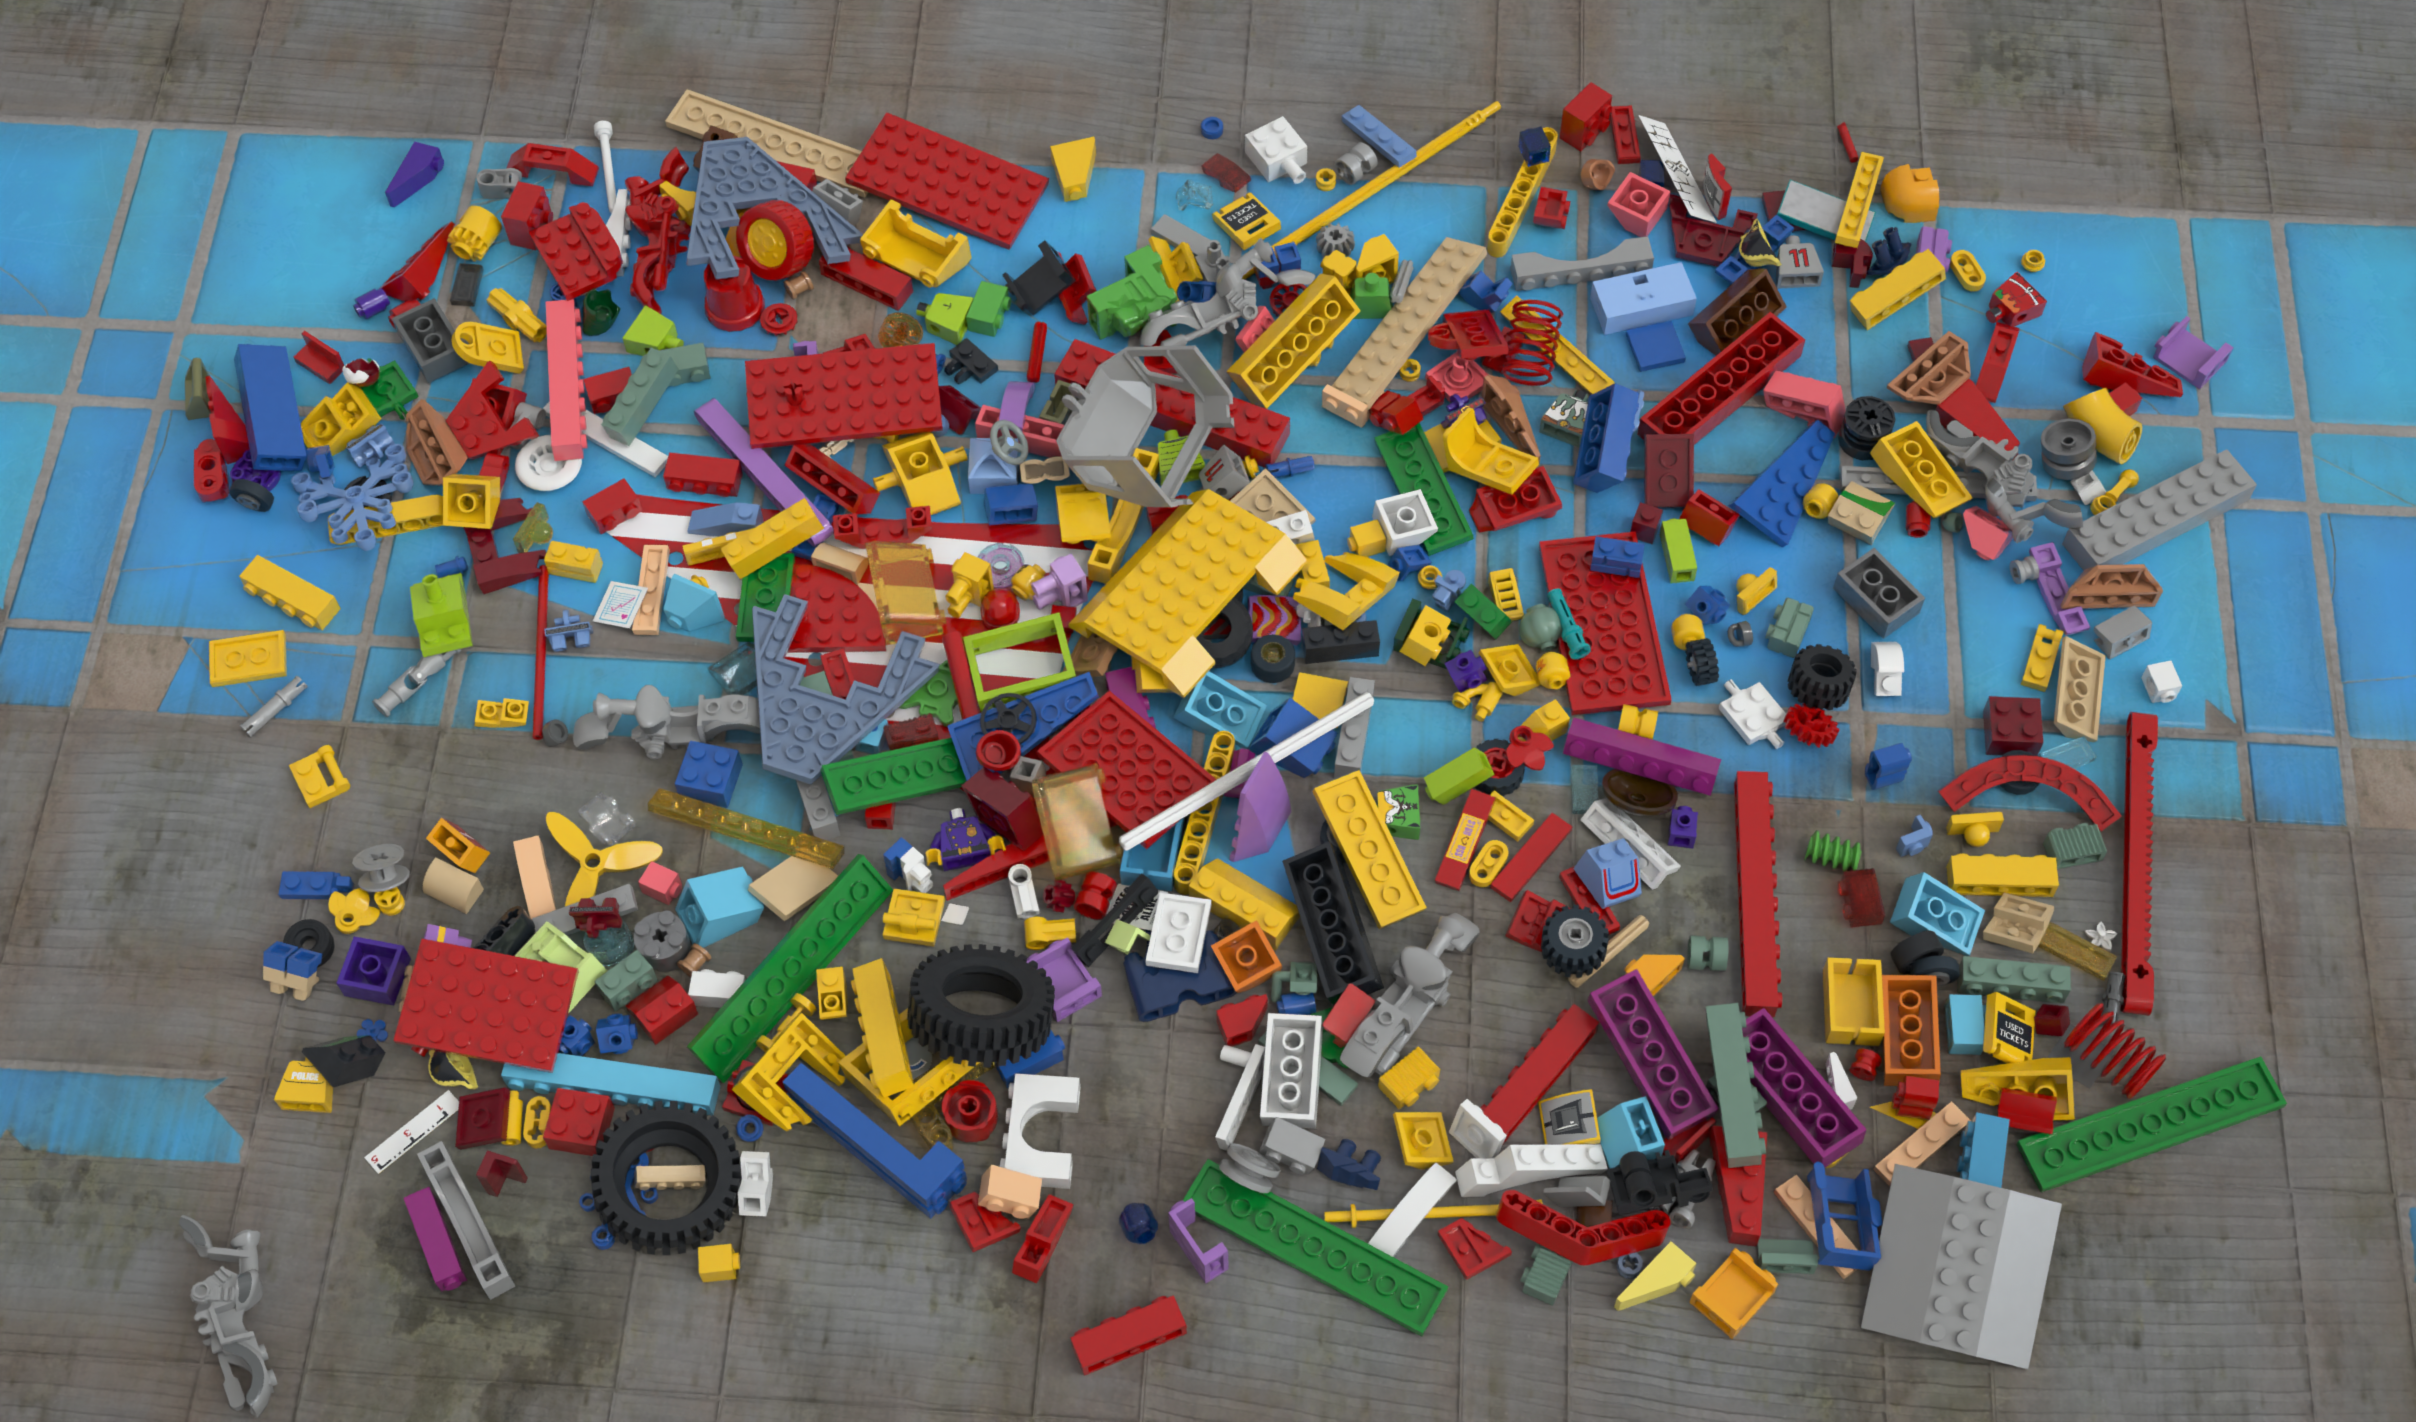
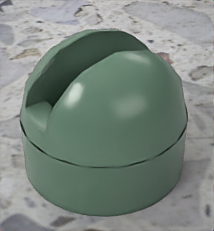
M1948 513L1944 516L1942 525L1947 531L1960 532L1963 525V516L1961 513Z

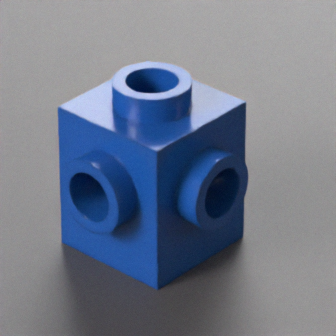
M1699 586L1685 603L1694 613L1693 615L1702 620L1703 624L1719 623L1726 616L1725 611L1730 606L1724 600L1726 598L1725 595L1711 586Z
M612 1014L607 1018L598 1019L596 1033L600 1054L608 1052L622 1054L633 1048L634 1039H638L636 1023L631 1024L630 1015Z
M570 1015L566 1020L559 1052L561 1054L583 1056L595 1043L590 1033L592 1030L590 1025L580 1018L577 1021Z

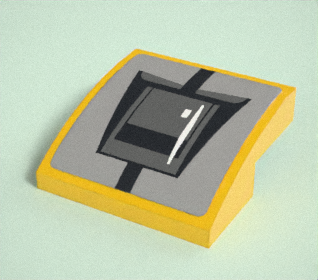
M1592 1089L1566 1093L1538 1102L1545 1145L1600 1143L1601 1139Z

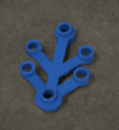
M643 1153L637 1158L640 1160L639 1163L631 1165L627 1173L625 1188L632 1205L646 1216L645 1212L640 1210L631 1189L636 1166H649L648 1156L646 1153ZM656 1188L641 1190V1197L645 1203L652 1204L658 1199ZM653 1191L654 1195L651 1198H646L645 1193ZM591 1193L583 1194L579 1200L581 1208L586 1212L593 1211L595 1209L593 1195ZM592 1199L593 1203L590 1206L583 1205L584 1201ZM602 1223L601 1226H598L592 1232V1241L598 1249L606 1250L614 1244L615 1235L613 1236L608 1231V1224L603 1225ZM606 1232V1238L599 1239V1233Z

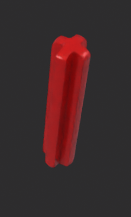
M1036 322L1034 324L1027 370L1028 382L1038 383L1040 380L1047 334V324L1045 322Z

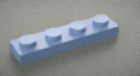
M1360 105L1342 115V122L1397 167L1400 168L1417 157L1416 150Z

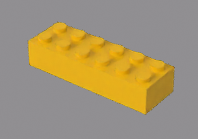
M1319 274L1226 372L1250 403L1268 409L1360 312V309L1335 276Z

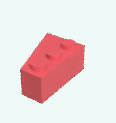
M1776 370L1763 390L1766 406L1792 419L1795 416L1809 422L1807 426L1819 420L1835 433V438L1841 428L1846 411L1841 386Z

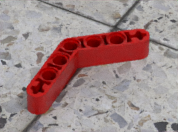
M1507 1190L1502 1194L1496 1212V1219L1502 1225L1583 1266L1658 1247L1664 1242L1671 1224L1670 1217L1665 1212L1651 1210L1586 1227L1516 1190Z

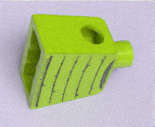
M1177 430L1166 431L1164 433L1165 441L1158 443L1161 486L1188 436L1179 437ZM1198 453L1183 483L1200 479L1199 473L1205 467V462L1200 453Z

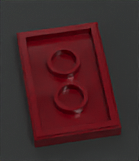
M1644 434V504L1653 507H1685L1688 500L1694 495V434Z

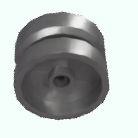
M2069 418L2055 421L2043 430L2041 435L2042 464L2044 470L2049 475L2057 479L2071 480L2081 478L2094 469L2097 462L2096 435L2090 424L2079 419Z

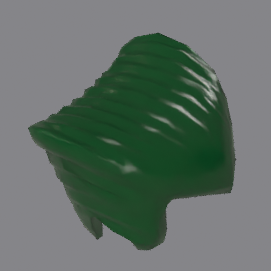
M593 288L586 293L583 300L582 331L588 336L603 334L615 322L620 308L612 301L610 290L597 291L596 288Z

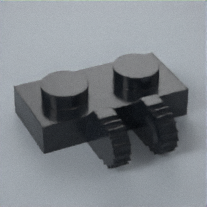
M966 338L949 351L950 357L953 360L947 364L944 370L949 376L956 373L954 381L957 384L963 383L971 376L981 384L998 371V365Z

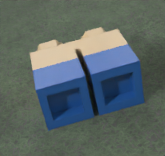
M276 941L263 953V980L270 982V992L281 994L290 987L293 988V997L304 1001L311 995L312 987L319 981V977L316 974L317 966L322 961V954L304 948L298 950L297 946Z

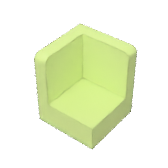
M1116 919L1105 943L1128 955L1137 937L1150 941L1151 935L1133 925Z

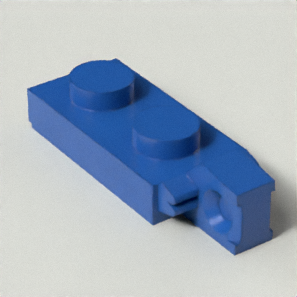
M283 871L278 895L282 899H329L334 891L339 893L351 892L354 882H352L351 877L341 876L340 873Z

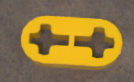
M542 1096L534 1097L528 1102L525 1114L523 1135L527 1144L535 1149L546 1146L543 1135L552 1107L548 1099ZM539 1105H543L546 1110H541L540 1119H538L535 1110L539 1108ZM539 1126L542 1135H539L537 1140H534L531 1135L536 1133V1128Z

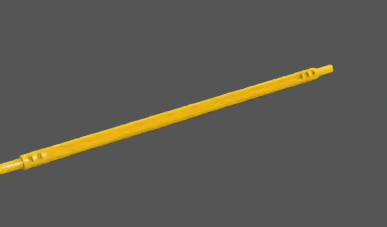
M1495 101L1482 111L1477 110L1417 150L1416 158L1400 168L1394 165L1271 247L1274 250L1275 246L1295 242L1298 245L1321 230V227L1327 226L1329 222H1333L1484 123L1487 117L1501 109L1500 103ZM1254 269L1249 270L1243 275L1242 279L1245 280L1254 274Z

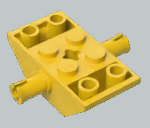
M931 432L916 433L882 445L892 472L872 478L877 491L880 492L897 485L901 487L909 507L930 505L931 515L961 505L949 466L968 461L963 446L943 453Z

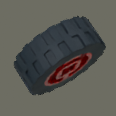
M1486 740L1476 747L1486 754L1495 774L1474 787L1482 793L1490 795L1495 790L1504 797L1506 794H1512L1515 789L1517 790L1523 781L1525 765L1523 763L1519 767L1513 768L1509 764L1506 750L1511 743L1507 740Z

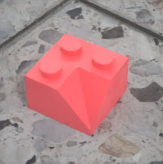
M1630 172L1609 200L1607 206L1625 230L1639 237H1646L1667 210L1670 191Z

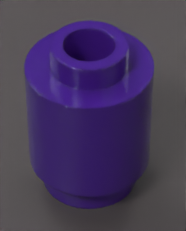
M382 288L378 290L373 289L355 298L356 304L353 307L359 317L364 316L365 319H369L386 310V306L390 305V301Z

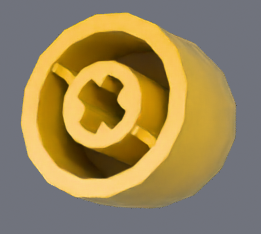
M2107 388L2092 392L2063 406L2068 418L2082 420L2090 424L2094 429L2096 435L2095 448L2098 452L2119 464H2124L2129 460L2139 443L2143 426L2141 422L2131 418L2118 407Z

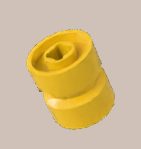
M1624 704L1618 730L1653 740L1659 711L1644 709L1640 712L1638 707Z

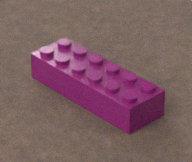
M1637 969L1590 993L1587 1000L1642 1097H1647L1654 1118L1668 1140L1715 1116L1719 1110Z
M1765 1008L1747 1018L1746 1028H1742L1743 1037H1749L1750 1053H1746L1747 1062H1752L1754 1069V1078H1750V1083L1756 1087L1757 1091L1767 1101L1766 1107L1813 1164L1821 1162L1824 1168H1826L1862 1144L1867 1129Z

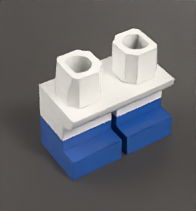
M902 837L883 854L887 875L894 881L901 876L906 881L908 891L915 889L917 892L927 893L933 887V882L929 879L932 874L925 866L924 856Z

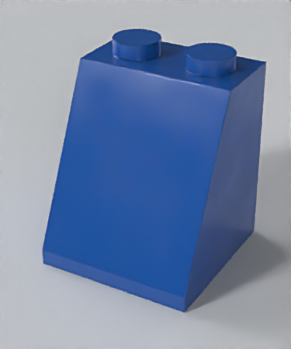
M1289 698L1270 712L1247 749L1256 755H1260L1319 719ZM1332 729L1275 764L1302 778H1306L1312 773L1315 775L1324 764L1321 761L1324 755H1328L1335 747L1334 739L1338 733Z

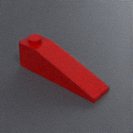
M206 376V389L210 400L208 401V406L211 410L209 417L213 437L227 464L235 463L243 457L245 451L250 450L246 426L211 376Z

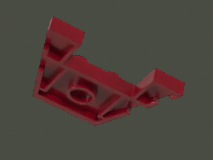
M1670 194L1668 203L1675 257L1716 267L1720 266L1742 241L1740 237L1749 232L1754 220L1757 219L1758 213L1738 209L1733 227L1686 217L1688 210L1681 196Z

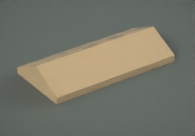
M2065 636L2062 640L2054 724L2067 738L2096 742L2098 739L2106 655Z

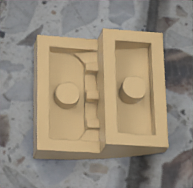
M2004 893L1994 907V917L1983 931V940L2034 953L2049 925L2054 912V906Z

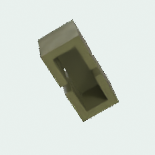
M1057 381L1050 395V400H1047L1039 419L1063 425L1066 424L1072 410L1066 408L1062 398L1066 394L1072 395L1068 390L1070 383Z

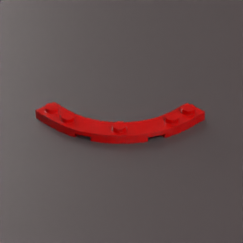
M2010 755L1979 763L1964 771L1938 790V793L1948 806L1955 812L1971 799L1991 787L2011 781L2037 782L2052 786L2068 795L2082 808L2093 824L2098 825L2100 832L2122 817L2108 797L2087 776L2064 763L2039 756Z

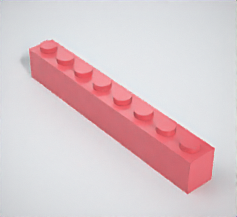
M574 299L546 302L551 446L555 461L584 459L583 449L588 448L586 434H583L582 431L587 430L585 416H582V412H586L584 397L581 398V394L585 393L584 380L580 379V376L584 375L583 362L579 361V358H583V348L581 343L578 344V340H582L581 326H577V322H581L580 308L575 307Z

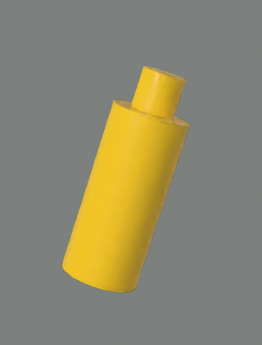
M510 1091L507 1141L501 1142L504 1145L512 1146L521 1143L523 1101L519 1099L518 1091Z

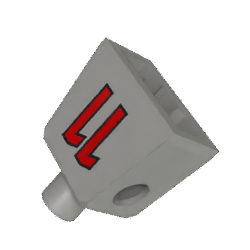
M1789 236L1786 239V244H1782L1778 251L1777 258L1782 265L1776 266L1777 289L1820 286L1824 271L1814 245L1811 243H1800L1798 236Z
M1223 445L1200 471L1199 477L1203 486L1198 491L1210 489L1229 500L1243 489L1250 481L1241 457Z

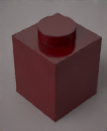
M1640 502L1630 531H1636L1637 540L1653 544L1660 527L1663 509Z

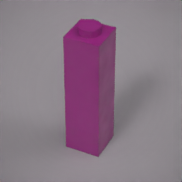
M427 1187L404 1197L436 1285L441 1292L458 1288L462 1282L467 1281L435 1194L430 1187Z

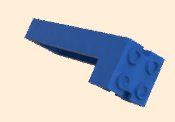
M800 1063L783 1081L784 1088L788 1092L787 1095L813 1119L812 1121L930 1219L936 1213L941 1214L947 1207L948 1200L965 1188L967 1176L963 1170L965 1168L963 1160L940 1141L919 1160L804 1064Z

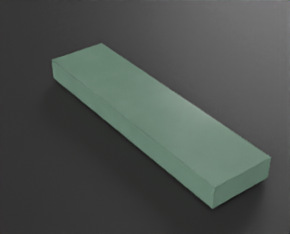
M1267 1031L1258 1040V1044L1266 1047ZM1321 1056L1319 1090L1342 1106L1356 1090L1358 1083Z

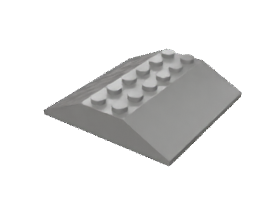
M1895 1164L1879 1237L1881 1259L1873 1266L1860 1328L2028 1369L2062 1204L1979 1182Z

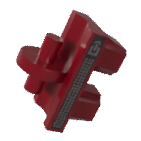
M581 898L578 906L570 907L569 915L574 918L576 928L580 929V931H587L589 938H597L599 932L607 928L622 927L623 921L619 915V904L616 898H605L602 906H596L594 900L590 898Z

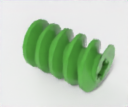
M1816 830L1809 840L1804 861L1809 855H1812V863L1814 864L1819 858H1822V866H1826L1829 861H1832V869H1836L1841 863L1843 872H1846L1851 866L1853 875H1855L1862 851L1860 850L1859 842H1856L1850 848L1849 839H1846L1840 845V837L1836 836L1830 842V835L1828 833L1820 839V833Z

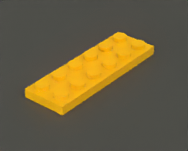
M1360 770L1314 788L1312 792L1378 929L1424 911L1427 907Z

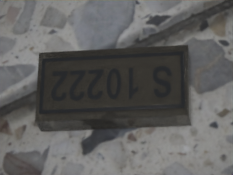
M459 263L450 297L451 305L475 306L484 271L482 265Z

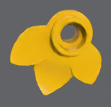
M357 888L349 892L347 897L336 891L331 894L328 907L330 913L335 916V926L340 932L352 934L360 926H370L377 921L380 910L369 906L370 896L367 891ZM351 918L353 921L345 922L344 919Z

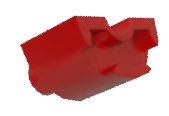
M1541 187L1533 218L1534 224L1565 229L1567 216L1565 215H1568L1571 201H1566L1568 191Z

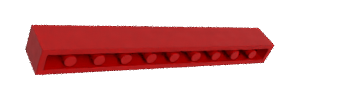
M1737 771L1734 780L1742 1012H1745V1016L1750 1017L1765 1008L1771 1017H1775L1777 1009L1782 1008V992H1778L1777 984L1781 983V968L1776 966V960L1780 959V945L1775 943V936L1779 934V921L1774 920V912L1778 910V898L1773 897V889L1777 887V874L1772 873V866H1775L1776 851L1771 850V843H1774L1775 828L1770 827V820H1773L1774 806L1769 804V797H1772L1773 783L1768 782V772Z

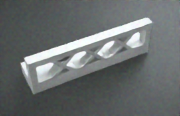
M1607 798L1594 801L1581 818V821L1605 844L1622 838L1626 840L1639 858L1640 878L1652 890L1658 888L1667 875L1677 872L1681 867L1623 810L1614 806Z

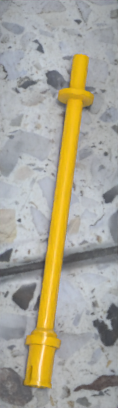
M1350 1204V1211L1324 1212V1221L1328 1223L1351 1222V1228H1356L1357 1221L1386 1220L1394 1209L1356 1210L1355 1204ZM1499 1204L1433 1207L1425 1218L1495 1216Z

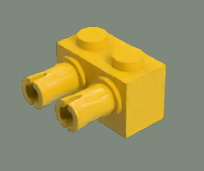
M964 552L960 559L955 560L951 570L953 572L954 584L945 595V599L950 603V606L947 608L948 613L955 618H960L969 603L981 607L984 596L994 589L991 564L967 552Z

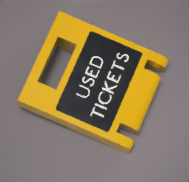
M1251 192L1245 195L1246 199L1242 196L1219 210L1220 214L1217 211L1212 213L1215 223L1243 250L1255 245L1260 238L1265 239L1281 230V221ZM1264 222V227L1252 234L1247 232Z
M1998 992L1987 995L1983 1051L1988 1054L1993 1053V1057L2005 1063L2032 1060L2035 1010ZM2005 1009L2015 1013V1015L2006 1012Z

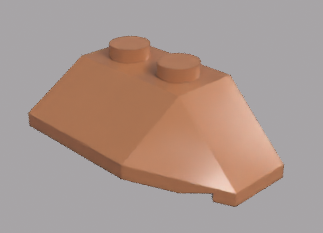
M1948 331L1887 385V389L1908 401L1940 405L1970 378L1968 342Z
M421 399L406 414V422H408L406 450L424 485L443 486V477L456 474L468 457L447 424L446 419L430 404Z
M2144 564L2096 565L2082 572L2068 589L2060 606L2061 609H2071L2079 606L2082 608H2124L2134 605L2136 607H2155L2163 589Z

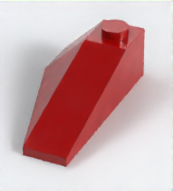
M452 221L439 228L420 247L419 251L405 261L406 265L399 271H395L380 288L383 289L387 296L405 302L417 298L421 301L430 293L428 288L436 279L448 245V236L455 225Z
M2098 332L2094 333L2082 365L2083 380L2088 384L2115 390L2126 382L2138 393L2181 397L2183 395L2182 382L2179 378L2157 365L2149 366L2142 359L2143 356L2135 353L2133 356L2122 349L2123 344Z

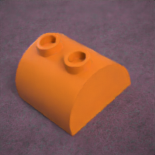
M1257 920L1211 945L1237 993L1259 986L1272 978L1274 972L1282 969L1278 957Z

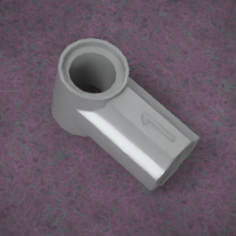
M521 402L515 410V420L511 427L526 417L531 421L534 428L540 429L544 424L546 411L543 408ZM528 440L522 441L521 444L510 446L514 449L520 450L525 444H527Z

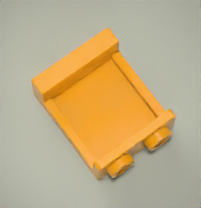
M1734 1248L1727 1260L1706 1283L1695 1290L1689 1303L1733 1339L1775 1293L1778 1283L1769 1271L1762 1270L1754 1264L1753 1258L1748 1253L1740 1252L1737 1248Z

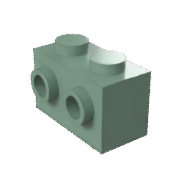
M636 950L594 982L601 996L616 1012L658 981L653 967Z

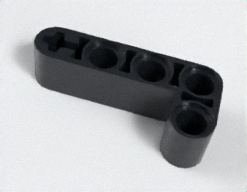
M521 906L512 907L473 948L514 956L534 934V922Z

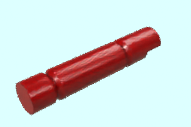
M1843 122L1837 128L1850 162L1855 163L1859 160L1846 123Z

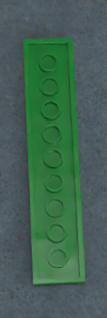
M858 854L687 1045V1048L712 1075L717 1076L719 1082L725 1083L732 1072L756 1048V1041L761 1035L766 1036L792 1007L791 999L796 993L802 995L817 978L816 970L825 969L893 892L890 885L864 855Z
M2260 1056L2053 1129V1134L2039 1133L2021 1139L2016 1145L2042 1193L2284 1108L2287 1102Z
M1209 1159L1205 1162L1183 1199L1185 1202L1191 1198L1193 1199L1196 1216L1423 1337L1448 1291L1447 1285L1272 1192L1267 1194L1260 1193L1240 1185L1226 1176L1220 1170L1219 1164Z

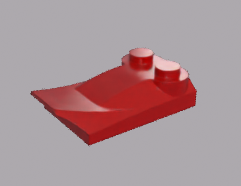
M1544 466L1536 468L1512 495L1488 485L1476 489L1475 500L1469 509V513L1480 533L1500 530L1537 517L1551 518L1556 515L1558 510L1562 509V502Z

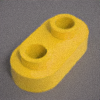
M1966 250L1954 252L1950 260V267L1961 285L1968 291L1975 292L1981 290L1984 286L1986 275L1975 257Z
M1498 840L1487 842L1472 863L1469 878L1475 886L1487 887L1491 885L1507 862L1508 848L1503 842ZM1497 854L1499 858H1492L1491 855ZM1483 873L1486 877L1480 878L1478 874Z

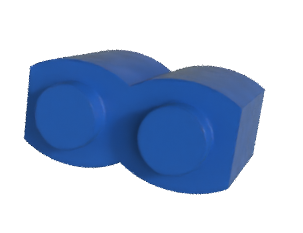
M1903 743L1878 749L1870 753L1869 763L1865 767V776L1872 790L1904 780L1912 757L1909 749L1905 748Z

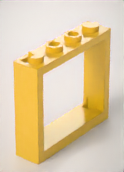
M908 1008L899 1014L905 1043L913 1037L912 1029L908 1027ZM863 1043L838 1062L847 1080L899 1127L974 1068L968 1066L967 1060H962L961 1065L953 1063L954 1057L949 1056L947 1060H943L915 1082L914 1087L905 1090L892 1101L888 1096L884 1098L879 1088L874 1089L871 1081L865 1076L870 1071L866 1060V1054H869V1051L866 1050Z

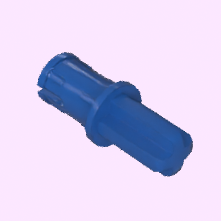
M1312 456L1292 460L1287 458L1286 461L1266 464L1268 471L1276 469L1275 472H1270L1275 478L1286 475L1293 477L1295 473L1310 471L1315 467Z

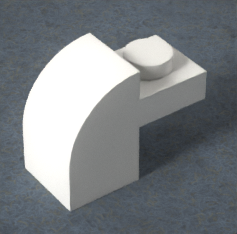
M1871 642V667L1875 669L1874 695L1901 696L1902 672H1904V658L1901 645L1897 642Z
M742 1151L740 1157L742 1181L738 1190L739 1215L766 1216L770 1205L773 1182V1168H770L769 1152Z

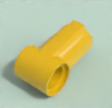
M1030 917L1024 921L1025 946L1030 950L1045 949L1049 944L1057 940L1062 941L1065 938H1068L1071 943L1076 942L1075 918L1047 921L1044 917Z

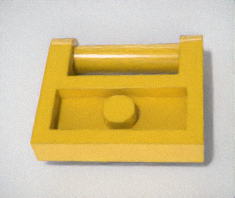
M330 745L322 746L316 753L289 765L309 808L348 791L351 787L348 779L343 777L334 758V750ZM325 762L334 780V784L329 787L318 767V764Z

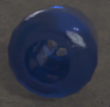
M1131 1203L1124 1208L1119 1216V1225L1129 1242L1146 1244L1155 1237L1158 1230V1222L1147 1204Z

